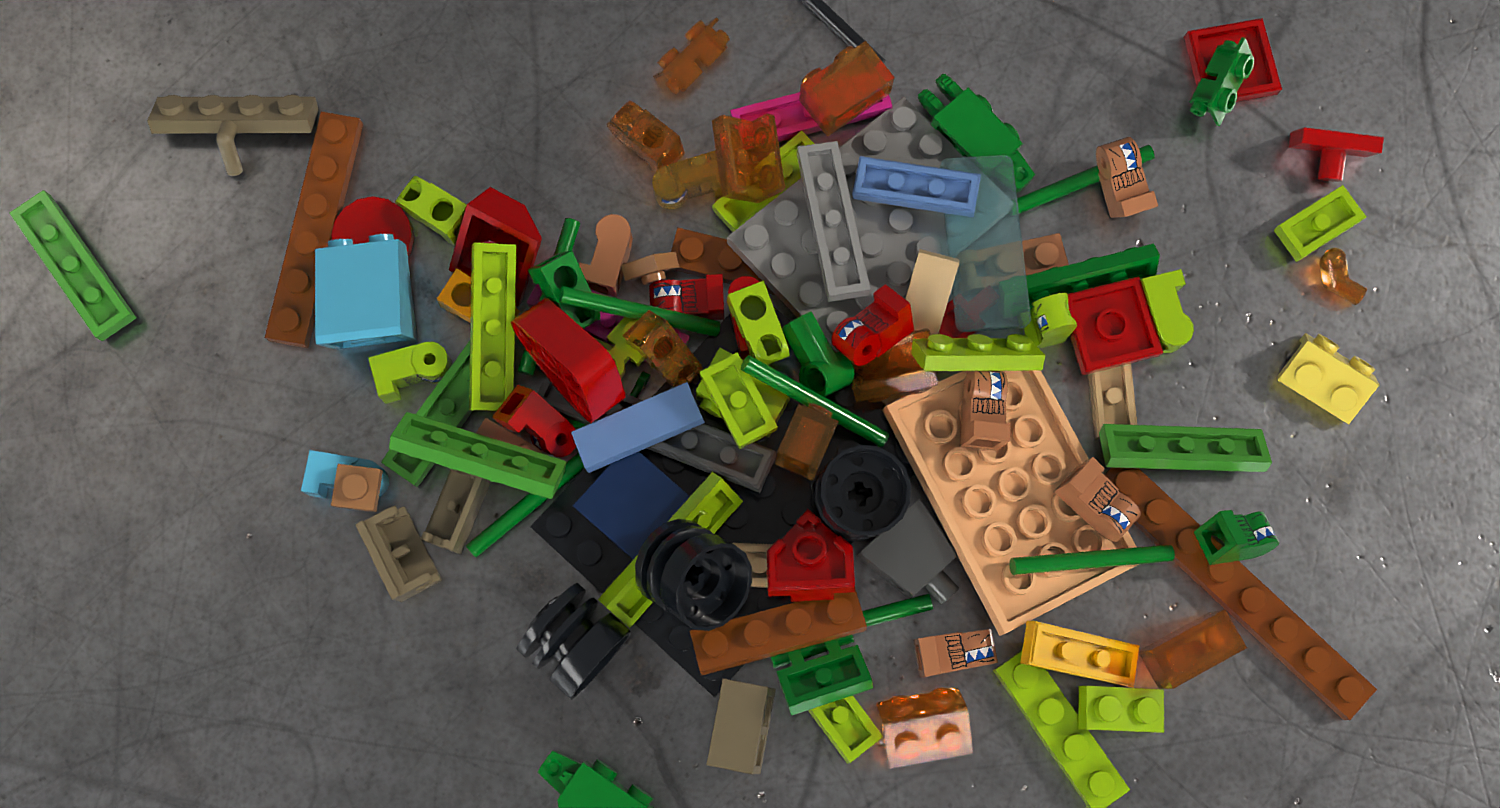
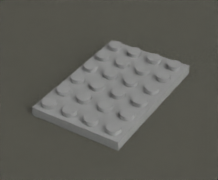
M902 97L892 105V109L886 110L839 148L871 289L869 296L828 302L802 178L727 236V244L762 281L764 280V283L797 318L812 311L833 351L837 353L839 351L832 345L834 330L843 320L856 316L873 303V293L886 284L905 299L919 249L956 258L959 253L963 252L1005 217L1013 207V204L965 156L963 157L953 147L954 145L938 130H935L931 123L905 97ZM863 156L981 174L974 218L853 199L852 192L859 157Z

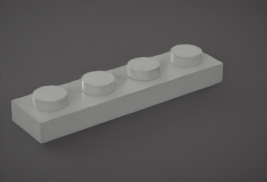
M838 141L798 146L797 159L827 300L832 302L869 296L871 289Z

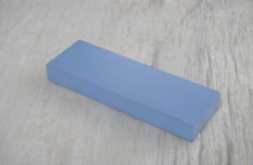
M860 156L852 197L856 200L974 218L981 174Z
M686 382L572 431L571 434L586 471L590 473L705 422L691 389Z

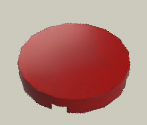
M375 196L357 199L344 207L335 219L331 234L332 240L352 239L353 244L368 243V237L372 235L393 234L394 239H399L406 244L408 257L412 252L415 239L411 222L402 208L389 199Z

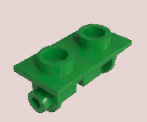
M1242 37L1238 44L1225 40L1223 45L1217 46L1205 70L1207 75L1217 78L1215 81L1201 78L1189 101L1192 105L1190 108L1191 113L1203 117L1208 112L1211 114L1216 126H1220L1226 113H1230L1233 110L1237 100V91L1243 80L1250 76L1254 67V56L1251 53L1246 38Z

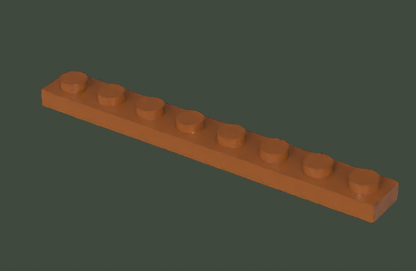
M1111 467L1104 475L1119 489L1120 493L1129 497L1140 510L1141 516L1134 525L1157 546L1172 545L1175 551L1173 561L1337 715L1343 720H1351L1377 689L1241 562L1234 561L1209 565L1194 534V531L1201 525L1139 468ZM1211 536L1213 545L1217 550H1220L1223 546Z

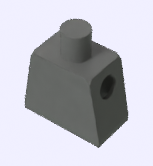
M920 499L906 510L903 519L892 529L879 534L857 555L863 563L908 598L913 597L925 587L942 605L959 590L954 581L943 571L957 557L956 553Z

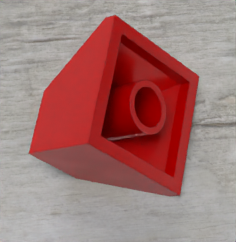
M489 187L466 205L448 269L454 273L457 268L471 277L472 244L474 242L516 245L515 306L517 307L522 303L530 278L528 269L534 266L542 241V237L526 206L492 187Z

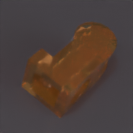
M630 100L607 122V127L624 146L631 149L649 164L650 169L660 178L685 154L681 138L677 133L646 109H642Z
M650 310L623 335L626 341L642 355L651 367L655 368L658 374L672 388L686 382L689 383L703 369L701 363L668 321Z

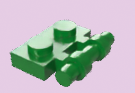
M853 635L770 657L774 669L787 664L791 666L776 671L791 716L873 689V681L858 644L841 650L842 646L854 643ZM826 652L827 654L806 662L804 661L805 658Z

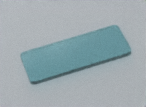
M1007 155L944 159L939 168L981 174L974 218L944 213L948 256L959 259V266L952 286L956 327L961 332L1025 328L1031 321L1013 161Z

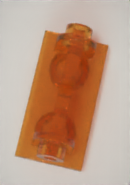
M716 17L706 24L699 20L684 35L688 42L679 51L673 46L657 62L662 68L653 77L657 79L665 75L669 79L665 84L674 94H677L679 91L685 92L703 73L694 60L698 57L706 67H709L727 49L726 44L730 41L728 35L721 29L715 31L712 28L719 19Z

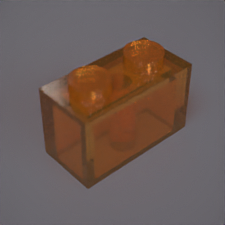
M864 41L855 48L848 46L834 58V62L823 70L819 67L809 72L802 80L799 101L828 137L891 94L895 77L870 45Z
M809 403L808 407L798 404L777 451L775 464L813 481L839 422L831 418L833 413L817 404Z
M1224 609L1209 612L1139 650V655L1159 689H1174L1245 650L1247 646Z

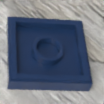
M636 452L611 463L573 507L631 559H634L639 554L641 546L650 533L663 523L668 522L690 496L640 452Z

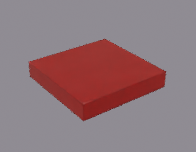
M1263 18L1187 31L1184 40L1196 86H1198L1201 78L1216 80L1217 77L1207 75L1205 70L1217 46L1223 45L1225 40L1238 44L1241 38L1244 37L1254 56V67L1250 76L1244 79L1237 91L1236 102L1278 95L1282 90Z
M1139 277L1068 294L1069 311L1077 323V327L1070 335L1082 375L1158 357L1164 353Z

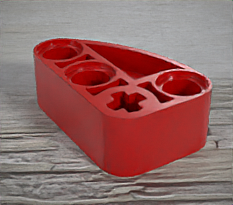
M543 298L511 321L513 331L538 367L560 394L588 422L593 423L626 398L617 366L609 352L550 299Z

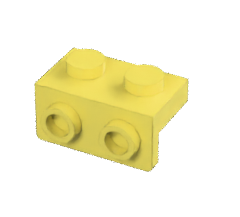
M1305 333L1300 339V347L1279 373L1277 379L1345 423L1350 424L1379 387L1376 377L1372 374L1375 368L1357 356H1353L1351 360L1337 352L1340 347L1327 337L1318 334L1313 338Z

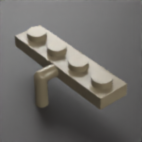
M178 95L157 97L147 122L152 134L218 133L216 141L226 172L230 176H237L243 172V168L234 142L236 133H311L319 109L315 97H300L298 95H286L284 97H260L258 95H247L244 97H220L218 95L180 97Z

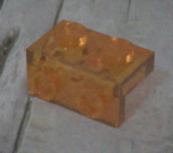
M766 113L753 121L721 115L712 120L722 197L760 203L784 191L785 183L774 115Z
M926 328L913 331L884 354L863 366H857L853 363L854 379L852 389L856 402L863 400L879 402L893 394L903 392L919 394L928 391L932 386H937L938 371H923L911 355L913 338H928L931 335L930 330Z
M937 688L930 693L914 696L898 695L877 703V712L882 724L885 754L889 769L973 754L969 711L958 688Z

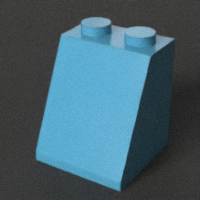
M377 234L369 236L368 243L353 244L352 239H335L328 241V247L315 249L316 345L339 350L418 340L407 246L399 239H394L393 234Z

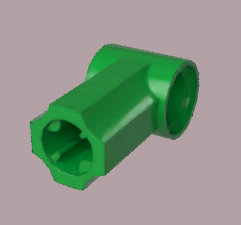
M812 311L782 327L783 334L802 366L799 373L800 384L825 397L853 382L854 367L852 362L841 352L833 351Z

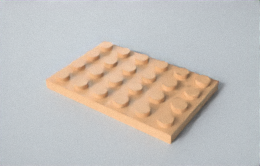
M1041 370L1003 371L1008 379L1006 423L1010 424L1011 441L997 451L960 447L961 405L965 377L968 371L954 374L886 405L882 410L999 636L1139 565L1012 575L1009 563L1010 559L1015 557L1137 547L1128 531L1119 541L1114 542L1106 539L1054 493L1068 475L1089 458Z

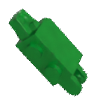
M946 74L940 75L935 80V83L941 93L950 101L947 106L928 89H924L917 95L921 105L933 117L931 126L954 145L953 147L963 157L965 156L989 181L995 178L1011 192L1017 194L1035 176V173L1019 152L1023 143L1020 141L1018 132L1012 125L1006 122L1003 123L993 113L990 103L982 95H976L969 87L963 91L952 78Z
M553 750L537 772L560 794L557 799L559 808H654L650 805L653 800L652 796L634 784L627 789L614 780L618 773L599 759H596L594 764L588 761L580 763Z

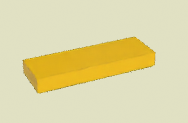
M1027 621L1020 663L1134 688L1140 646L1038 621Z

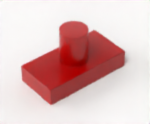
M1304 127L1290 133L1288 148L1321 152L1317 179L1342 182L1346 155L1369 157L1381 154L1384 137Z

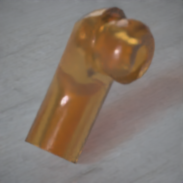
M1339 248L1328 249L1321 257L1319 264L1324 288L1352 304L1358 305L1365 296L1367 288L1349 279L1345 252Z

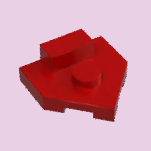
M809 509L796 521L797 524L782 539H778L767 550L769 597L791 596L792 602L834 600V593L856 592L853 546L821 523V519Z

